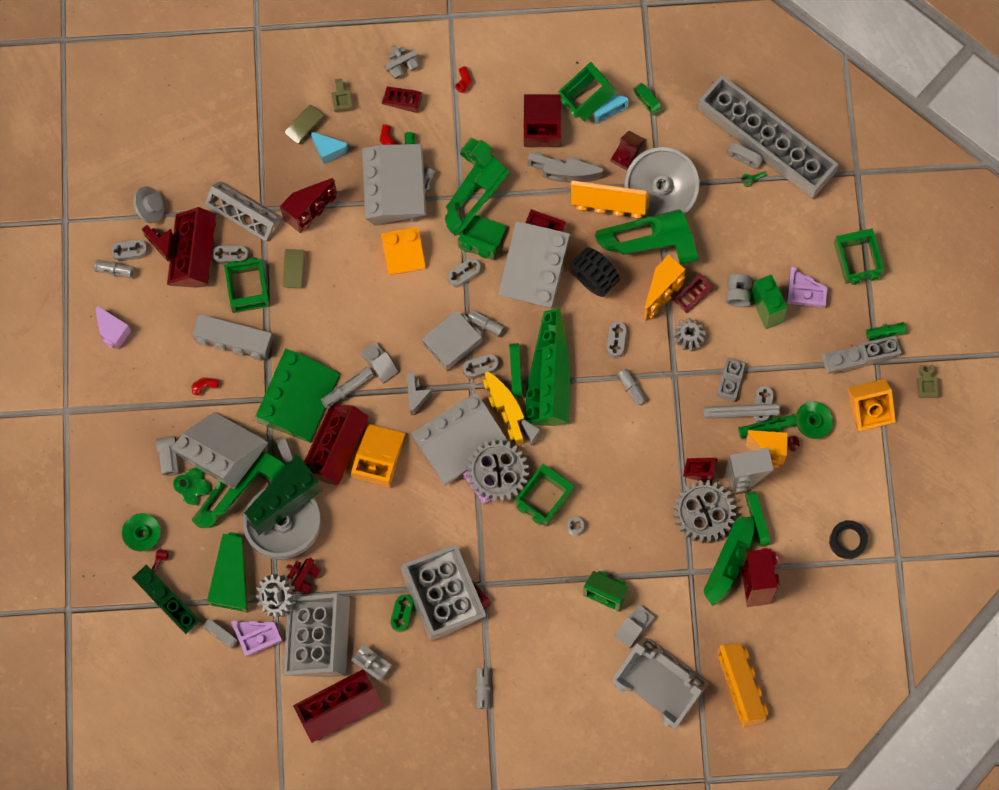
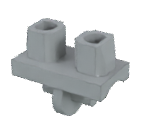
M396 45L392 46L393 52L388 54V58L396 57V59L387 63L384 68L386 71L389 70L391 75L396 78L403 74L400 64L405 62L409 71L418 67L416 50L401 56L402 53L406 52L404 46L400 49Z
M362 645L351 659L353 663L378 681L382 680L392 666L365 645Z

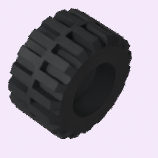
M586 247L570 263L573 274L581 284L600 297H604L620 281L619 274L611 262L593 248Z

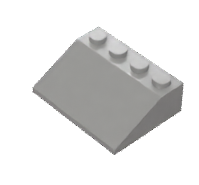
M422 144L377 145L362 149L365 219L376 226L426 215Z
M516 221L498 295L553 308L571 234Z
M477 393L472 394L411 433L415 445L444 486L469 471L466 469V466L471 464L468 462V458H474L471 453L472 451L478 452V445L484 448V442L486 441L490 446L493 439L496 444L499 443L500 439L503 441V445H506L508 442Z
M214 412L182 433L171 449L182 460L235 489L268 442Z
M457 544L402 564L401 574L429 642L449 635L486 617Z
M338 593L293 597L292 599L296 603L291 604L293 608L291 611H287L283 675L314 677L346 676L350 598Z

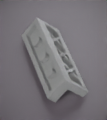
M221 181L211 186L204 204L264 241L269 240L273 228L279 225L282 220L280 216ZM214 195L219 197L221 205L217 206L211 202ZM232 205L237 214L232 215L229 213L227 206ZM247 214L250 216L252 223L247 224L244 222L242 215ZM262 223L268 227L265 234L259 230L258 224Z

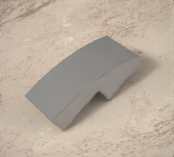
M727 358L717 393L718 398L735 402L746 363Z

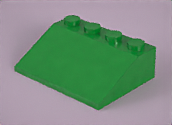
M285 348L256 413L257 423L311 443L325 411V407L320 399L334 390L333 388L340 374L300 353Z

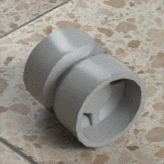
M745 274L729 275L727 283L729 290L726 295V303L734 307L749 306L751 304V293L749 291L752 289V277Z

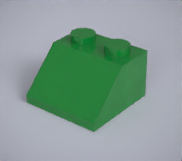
M593 571L583 587V596L619 612L629 590V587L626 586L627 583L620 579L608 578L609 575L605 572Z

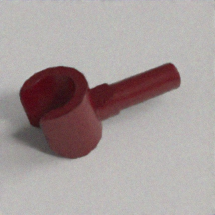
M796 436L787 437L789 450L796 451L795 445L800 446L798 438Z
M157 550L156 560L151 569L154 573L161 560L167 561L169 551Z

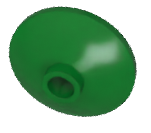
M810 401L798 408L795 422L798 430L804 436L811 439H820L830 432L833 418L825 405L820 402ZM809 419L814 421V425L809 422Z
M135 514L128 518L122 527V539L126 546L134 551L143 552L150 550L160 539V525L149 514ZM141 531L146 532L144 537L139 536Z

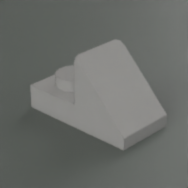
M376 342L360 353L383 384L399 373L388 354L383 352Z
M406 373L410 413L415 415L432 396L431 389L420 390L419 378L415 379L414 373Z
M639 605L630 617L625 619L616 632L615 637L631 648L655 617Z

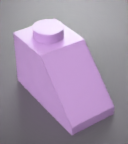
M97 306L95 310L99 333L103 339L102 342L110 348L114 346L119 349L131 333L129 325Z

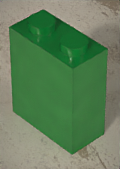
M771 274L754 281L751 298L765 329L783 323L787 306L773 275Z

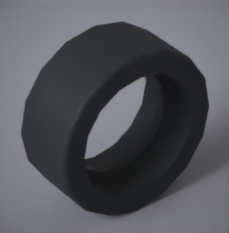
M851 520L838 523L833 528L829 538L832 551L843 559L858 557L863 553L868 543V535L865 528L860 523ZM852 529L858 533L860 544L855 550L846 551L838 545L837 536L842 530Z

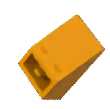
M667 255L655 268L644 310L643 320L645 321L649 317L652 319L658 313V308L670 301V295L674 291L678 292L684 285L685 268L670 255Z
M368 424L351 471L353 479L390 488L405 433Z

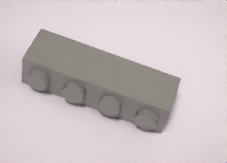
M201 314L198 315L192 334L194 340L199 345H213L218 350H232L234 354L241 356L247 354L255 360H267L273 342V336L270 332Z

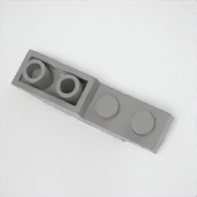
M530 152L528 156V166L543 170V178L568 183L572 181L590 182L602 179L603 168L598 164H588L577 157H568L566 163H563L560 159H551L539 152Z
M896 336L864 342L856 347L824 353L821 357L827 374L838 371L843 373L900 355L901 350Z

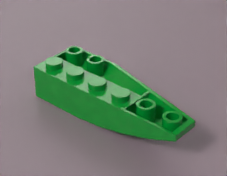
M560 308L543 312L526 387L525 420L532 425L556 426L569 423L570 367L565 328Z

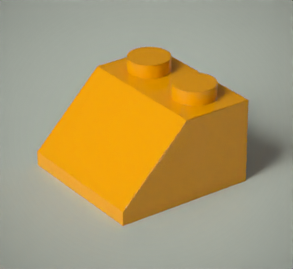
M418 227L381 233L389 276L426 269Z
M885 379L848 388L850 406L858 431L896 422L892 389Z
M748 430L745 445L751 451L769 448L773 468H778L784 465L787 456L788 433Z

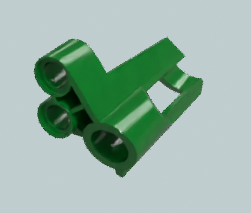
M470 138L460 150V155L472 163L474 167L446 206L448 213L445 215V223L454 236L462 233L481 207L491 198L510 174L491 154L493 149L482 140L478 142L474 138ZM476 188L486 190L462 220L457 211Z
M680 209L600 229L595 233L597 243L607 251L617 250L624 255L675 245L680 264L698 261L692 233ZM650 224L652 235L624 242H618L613 236V233Z
M261 452L235 489L230 487L215 509L210 512L206 509L225 485L220 481L217 482V486L192 518V522L199 528L213 526L221 514L226 513L257 474L263 479L266 478L272 482L286 465L270 454Z

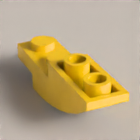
M485 372V379L482 381L485 390H489L491 394L488 397L491 408L495 407L497 413H502L504 423L508 422L510 429L507 431L510 440H514L515 445L523 444L519 425L522 424L524 416L516 399L497 377L490 372Z

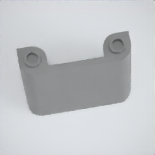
M643 638L636 644L611 680L618 690L622 692L632 690L662 713L663 723L675 729L708 686V682L648 638Z

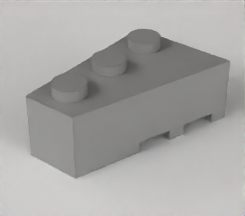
M769 448L729 456L726 473L731 492H736L737 494L747 492L748 489L774 470Z

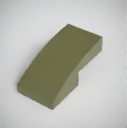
M310 104L292 122L285 133L296 143L301 144L310 131L315 130L325 116Z
M285 249L283 287L302 288L305 250Z

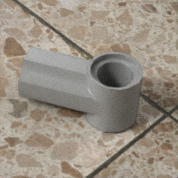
M176 436L156 439L162 475L171 476L179 473L177 454L171 449L177 441Z

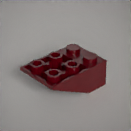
M524 94V147H561L560 94Z
M330 178L293 192L280 205L283 220L299 233L307 230L312 224V220L316 216H320L325 209L324 207L328 203H332L337 197L335 180Z

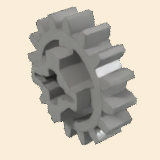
M278 574L265 576V580L259 582L261 587L256 588L260 592L256 595V598H260L257 604L263 606L261 611H267V616L279 617L287 615V611L293 609L291 604L296 603L292 599L294 596H297L296 593H292L295 586L289 585L291 580H285V575L278 576Z

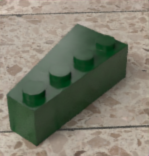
M296 454L244 512L247 521L255 532L261 535L322 492L321 485L299 455Z

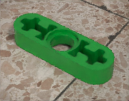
M519 343L509 344L512 395L514 397H522Z
M756 491L745 493L750 516L754 519V530L760 547L770 545V537Z

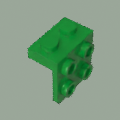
M475 215L466 226L464 234H460L458 248L468 253L477 254L482 258L494 260L506 227L498 222Z

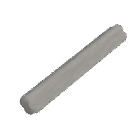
M779 404L704 407L705 418L780 414Z

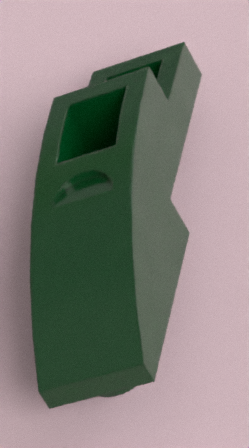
M147 564L132 577L185 634L200 622L192 611Z

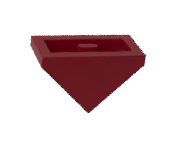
M687 458L683 477L697 481L701 480L705 483L709 480L710 484H712L718 459Z

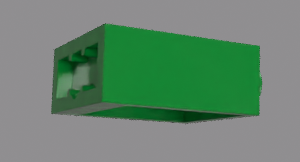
M590 62L558 92L562 96L561 102L567 108L571 107L569 110L576 119L580 117L585 122L617 90L600 70ZM596 79L602 86L578 107L573 99Z
M873 228L836 236L834 245L845 284L851 283L856 285L863 280L869 279L874 281L881 278L884 273V266ZM868 243L875 269L850 274L843 248Z
M253 257L243 262L231 261L224 265L230 306L233 313L270 307L264 266L261 258ZM259 270L263 294L235 299L232 275Z
M542 464L515 499L516 508L523 514L528 513L531 515L532 520L541 526L543 524L547 527L573 493L574 485L545 464ZM542 477L564 492L546 517L524 502Z

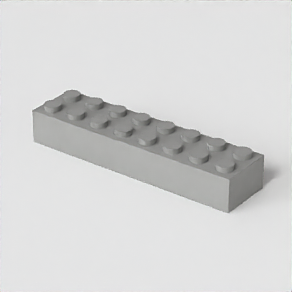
M721 75L698 100V111L747 149L759 154L764 162L812 199L837 172L839 165L837 162L725 76Z

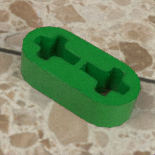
M643 83L633 88L637 98L652 115L662 110L658 100Z
M400 595L395 601L390 623L392 629L396 632H404L409 625L413 601L408 595ZM405 599L410 605L406 606L404 612H402V606L399 603ZM400 615H402V621L405 624L400 625V628H398L394 622L398 621Z

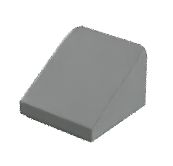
M523 420L522 429L531 446H533L540 435L539 428Z

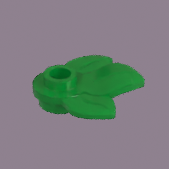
M198 468L189 469L185 475H178L173 481L174 490L181 494L185 503L190 505H197L198 496L211 492L209 483L202 479L205 472ZM180 481L186 482V486L182 487Z

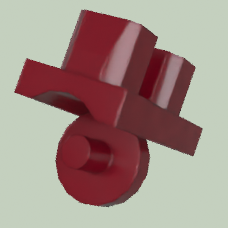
M306 558L300 569L298 568L301 562L297 560L293 566L290 564L286 566V569L290 571L287 578L292 580L296 574L290 585L295 586L292 590L293 592L299 591L307 594L312 585L305 581L304 578L307 574L316 578L320 573L321 569L314 564L315 560L312 558Z

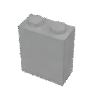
M457 310L422 338L425 348L447 372L482 344L481 332L478 328H473L469 324L470 321L464 313L460 314Z

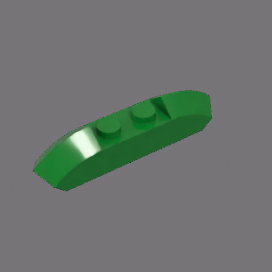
M740 517L732 526L703 590L705 597L712 606L721 602L735 583L746 553L750 550L753 542V517Z

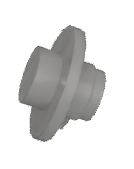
M148 186L139 188L133 197L135 212L145 222H158L164 214L162 197L154 188Z

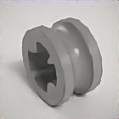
M572 517L568 520L567 530L571 535L579 536L584 532V522L581 518ZM573 522H574L575 524L580 523V524H581V525H579V528H580V529H579V530H577V529H573V530H572V529H571V528H572V525H571V524H572Z

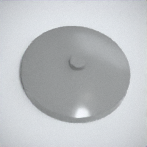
M657 147L641 153L634 159L625 176V188L644 190L651 194L648 216H642L643 218L678 209L685 215L697 201L700 191V179L695 165L685 154L673 148Z
M262 490L261 492H259L257 495H255V496L252 498V500L249 502L248 506L246 507V510H247V509L249 508V506L259 497V495H260L264 490ZM314 498L261 535L255 532L247 521L245 514L243 516V530L249 544L259 554L271 559H288L302 554L315 542L321 528V514Z

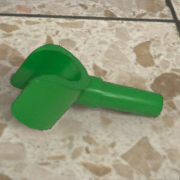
M765 171L752 176L743 174L741 180L750 179L749 182L744 183L745 187H750L753 181L767 174Z

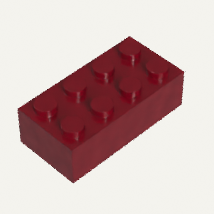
M771 548L747 551L741 572L747 607L769 605L772 599L775 598L774 594L778 590L780 580L778 573L775 574L774 571L777 562L775 554L771 552Z

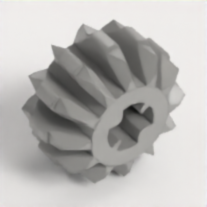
M687 318V323L681 320L680 326H675L676 332L673 333V337L677 338L676 345L682 343V350L686 346H688L689 351H692L693 346L698 349L700 347L699 343H704L705 341L703 337L706 336V331L702 330L704 325H697V319L692 323L691 319Z

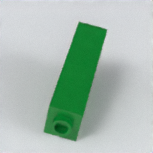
M229 532L228 535L222 534L207 603L209 606L247 613L248 599L244 541L239 534Z

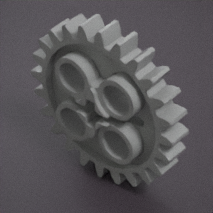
M493 439L490 446L485 441L484 448L478 445V452L472 451L471 454L474 458L469 457L468 462L471 464L466 466V469L471 472H468L466 477L472 478L468 484L475 485L472 491L479 490L478 497L485 494V500L490 496L493 503L496 498H499L502 503L504 497L509 501L511 500V494L516 497L518 495L517 490H523L521 484L526 485L527 480L523 477L529 476V473L524 470H527L529 465H523L527 458H520L522 451L516 453V445L510 448L509 441L506 445H503L501 439L498 444ZM494 454L497 455V468L501 471L499 474L501 488L498 487L497 472L494 471L496 467ZM501 457H508L510 459V463L503 464L501 462ZM488 459L491 462V466L485 467L481 460ZM504 476H511L513 478V482H505ZM484 479H493L494 485H487Z
M699 480L698 486L692 482L691 489L685 486V493L679 492L680 498L675 499V503L678 505L673 506V510L678 512L673 514V518H679L675 525H682L679 531L686 530L685 537H688L690 534L693 535L692 541L697 537L700 543L703 542L704 538L710 543L712 537L715 541H718V535L725 537L724 530L730 532L731 528L729 525H733L735 522L731 518H735L736 513L731 511L736 510V506L730 505L734 502V498H727L730 492L723 493L724 486L719 489L716 488L717 482L713 486H710L709 480H707L706 485H703L702 481ZM697 496L700 497L704 510H708L707 517L713 525L712 527L708 525L705 513H701L702 506L696 498ZM706 496H712L715 499V501L713 503H708L705 501L704 498ZM694 503L697 508L689 510L686 505ZM714 513H719L722 515L723 518L721 520H715L712 517V515ZM697 520H701L704 522L705 526L702 528H698L695 526L694 522Z

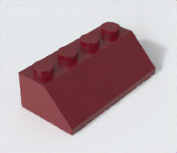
M196 207L176 214L167 285L197 288L208 284L216 213Z
M334 404L328 409L304 461L319 481L339 485L343 478L345 469L351 461V456L370 417L355 406Z
M363 669L293 705L311 743L323 739L326 735L340 730L345 725L355 722L383 706Z

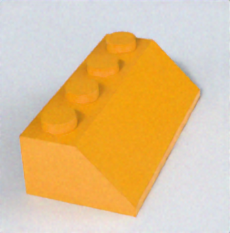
M578 181L571 182V205L576 206V210L587 211V208H593L594 212L603 214L607 210L613 211L612 215L624 216V213H629L631 217L642 219V216H648L651 194L647 191Z
M741 643L720 645L717 655L741 727L745 728L765 722L768 711L766 705L761 704L759 698L762 696L759 685L754 683L755 673L753 667L748 665L747 659H749L746 647L742 648Z

